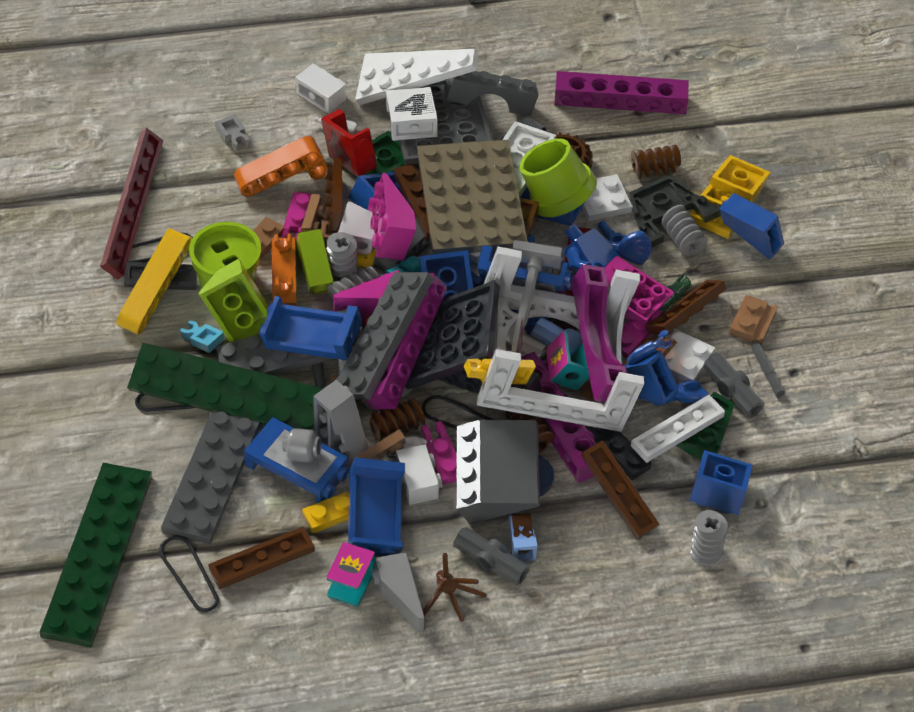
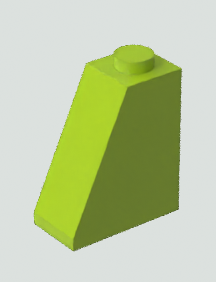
M317 229L298 233L295 243L296 255L308 294L314 292L315 295L325 294L328 292V285L332 286L333 278L322 231Z

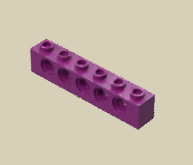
M557 71L554 105L686 115L689 80Z
M429 273L434 279L371 399L364 400L373 410L396 409L447 289L434 273Z
M535 351L521 356V360L534 361L536 367L533 372L539 374L541 393L568 397L561 392L559 384L550 381L547 366L543 359H539ZM544 418L545 424L550 427V431L555 435L554 440L551 442L577 483L593 478L594 475L580 456L582 452L597 444L592 431L587 430L582 424Z

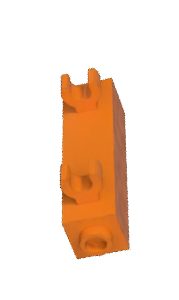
M275 234L274 238H271L272 303L275 296H279L283 304L297 306L295 237L287 234V238H279L278 234Z

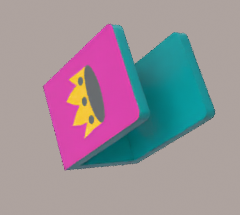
M562 331L546 349L549 378L553 383L577 391L590 378L584 346L582 344L570 359L567 332ZM572 372V379L565 377L568 373Z
M343 542L327 574V581L332 582L327 596L356 607L359 606L372 579L371 569H375V552Z

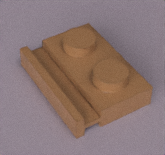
M745 295L730 327L729 334L751 342L755 340L762 345L777 313L778 305L771 306L766 301Z

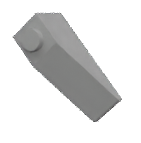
M406 552L375 558V569H371L374 585L379 584L380 592L388 602L418 632H424V615Z

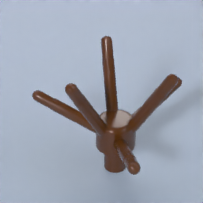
M443 553V570H439L436 573L437 588L432 598L422 610L423 615H426L443 592L448 594L459 620L463 622L464 616L453 592L459 589L484 598L487 594L462 585L478 584V579L454 578L448 570V554Z

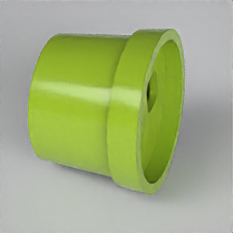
M551 139L538 144L525 154L519 165L520 172L530 191V200L539 202L537 214L543 217H555L573 211L590 198L597 185V179L586 164L582 163L570 143L565 139Z
M218 222L202 228L194 235L190 242L189 254L192 265L197 272L201 289L217 270L225 266V262L232 263L237 259H240L256 285L257 267L261 256V242L252 229L236 222Z

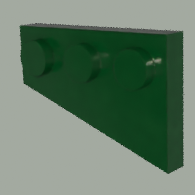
M715 391L710 396L725 410L724 417L676 445L699 461L702 459L704 450L716 454L719 453L735 403Z

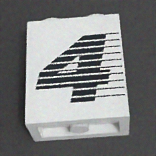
M431 87L386 91V110L390 113L392 141L438 137L437 115Z

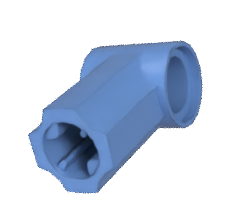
M543 317L538 320L531 333V336L549 346L562 331L567 332L570 359L583 343L582 336L576 330H563Z

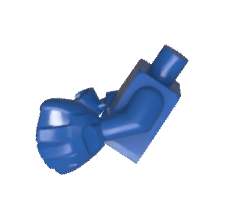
M576 224L564 232L572 242L564 249V254L568 260L569 267L575 273L578 272L583 264L605 268L616 256H620L631 263L643 265L650 257L652 250L651 241L643 231L632 232L626 235L620 242L609 241L594 228L583 234Z
M668 330L661 331L655 342L651 340L635 349L627 358V363L624 365L628 374L644 376V385L638 399L647 400L656 406H660L677 400L681 403L694 404L709 395L701 387L700 383L695 380L684 381L676 385L662 351H657L659 347L662 349L670 347L673 339L669 341L662 340V338L668 335Z

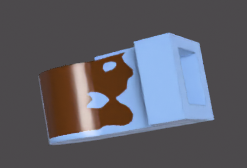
M531 514L509 515L512 555L521 561L536 560L537 541L534 529H532ZM531 549L527 554L518 553V550Z

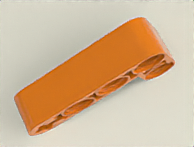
M304 136L238 168L234 173V178L241 194L249 197L307 170L312 179H322L325 177L328 165L315 139L311 136Z

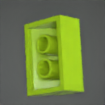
M240 259L217 270L199 292V296L229 342L259 334L260 326L265 323L269 305Z

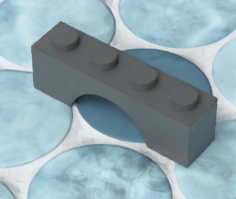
M473 71L447 79L444 86L446 101L468 105L474 98L480 95L495 94L507 102L510 113L531 116L539 96L536 82H532L529 79L511 78L507 75H494L486 71Z

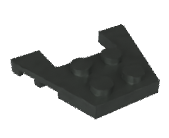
M669 175L629 192V200L638 230L645 232L649 237L651 248L664 242V236L655 225L661 223L664 214L676 205H684L686 211L694 209L705 223L721 216L720 205L714 206L706 201L705 196L699 197L691 192L690 187Z

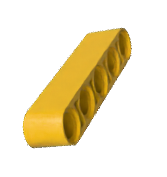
M171 228L165 232L117 318V326L137 335L144 331L187 255L192 237Z

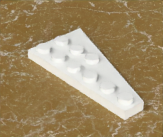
M475 49L365 54L355 100L359 105L386 98V91L420 88L476 71L479 54Z

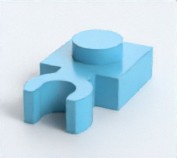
M195 321L188 322L190 330L180 329L183 339L190 340L191 345L208 353L225 340L223 331L207 324L200 328Z

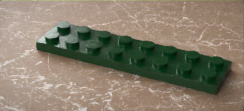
M143 342L127 386L129 391L210 412L214 410L258 421L264 426L274 417L294 429L315 431L313 396L323 390V388Z
M102 463L39 631L41 638L87 647L93 646L149 489L152 471Z

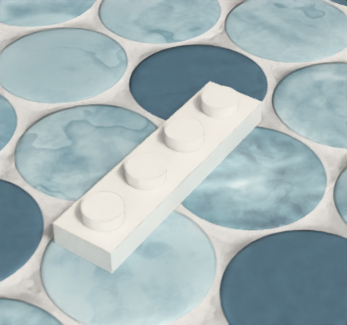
M707 395L634 438L631 442V447L647 463L723 418L725 410L710 395Z

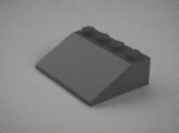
M477 420L457 426V510L470 525L540 506L538 423L536 420Z

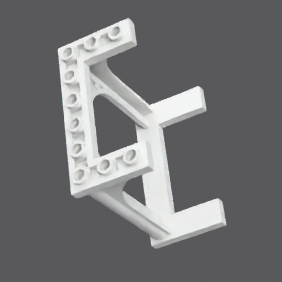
M497 247L484 282L486 284L495 280L500 286L493 358L478 393L477 406L622 432L643 388L644 376L619 372L606 402L600 403L511 387L521 362V354L506 351V335L510 328L516 324L518 313H514L510 309L520 310L525 288L511 285L522 258V251ZM616 270L608 288L606 320L612 351L622 364L621 339L625 313L640 282V274ZM534 290L528 318L551 317L565 321L580 330L574 296Z

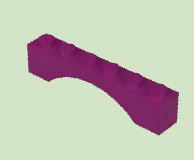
M583 264L571 280V286L594 401L606 402L619 372H627L626 367L615 357L608 338L606 307L609 286L605 268Z

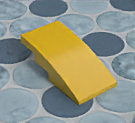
M730 155L713 174L710 184L700 196H705L706 201L714 206L717 204L721 206L733 193L754 203L771 172ZM694 209L690 212L691 218L694 219L695 224L727 239L734 232L723 223L721 216L705 223Z

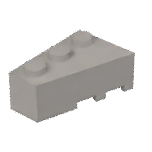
M335 380L313 396L314 427L317 437H321V443L348 457V468L350 469L354 458L369 447L352 391L349 387L343 386Z

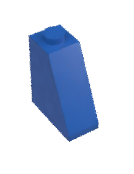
M735 193L722 203L720 213L723 223L765 257L771 259L784 245L779 218L776 214Z

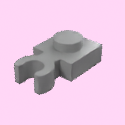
M236 115L215 122V127L225 142L232 140V148L235 151L239 150L238 143H244L246 147L249 146V138L246 135L245 127Z

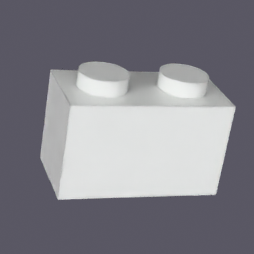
M311 64L295 77L296 94L328 114L346 100V84L315 64Z
M426 444L396 450V462L405 463L402 485L408 504L412 505L438 499L439 488H442L440 474H435V459L432 453H428Z

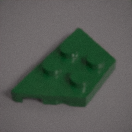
M387 131L372 140L377 168L363 175L393 172V168L405 166L399 140L392 141L391 131Z

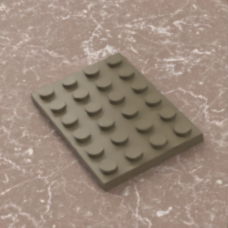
M509 140L417 146L433 254L468 250V253L481 252L483 245L492 247L493 251H496L497 247L513 249L514 240L528 242Z

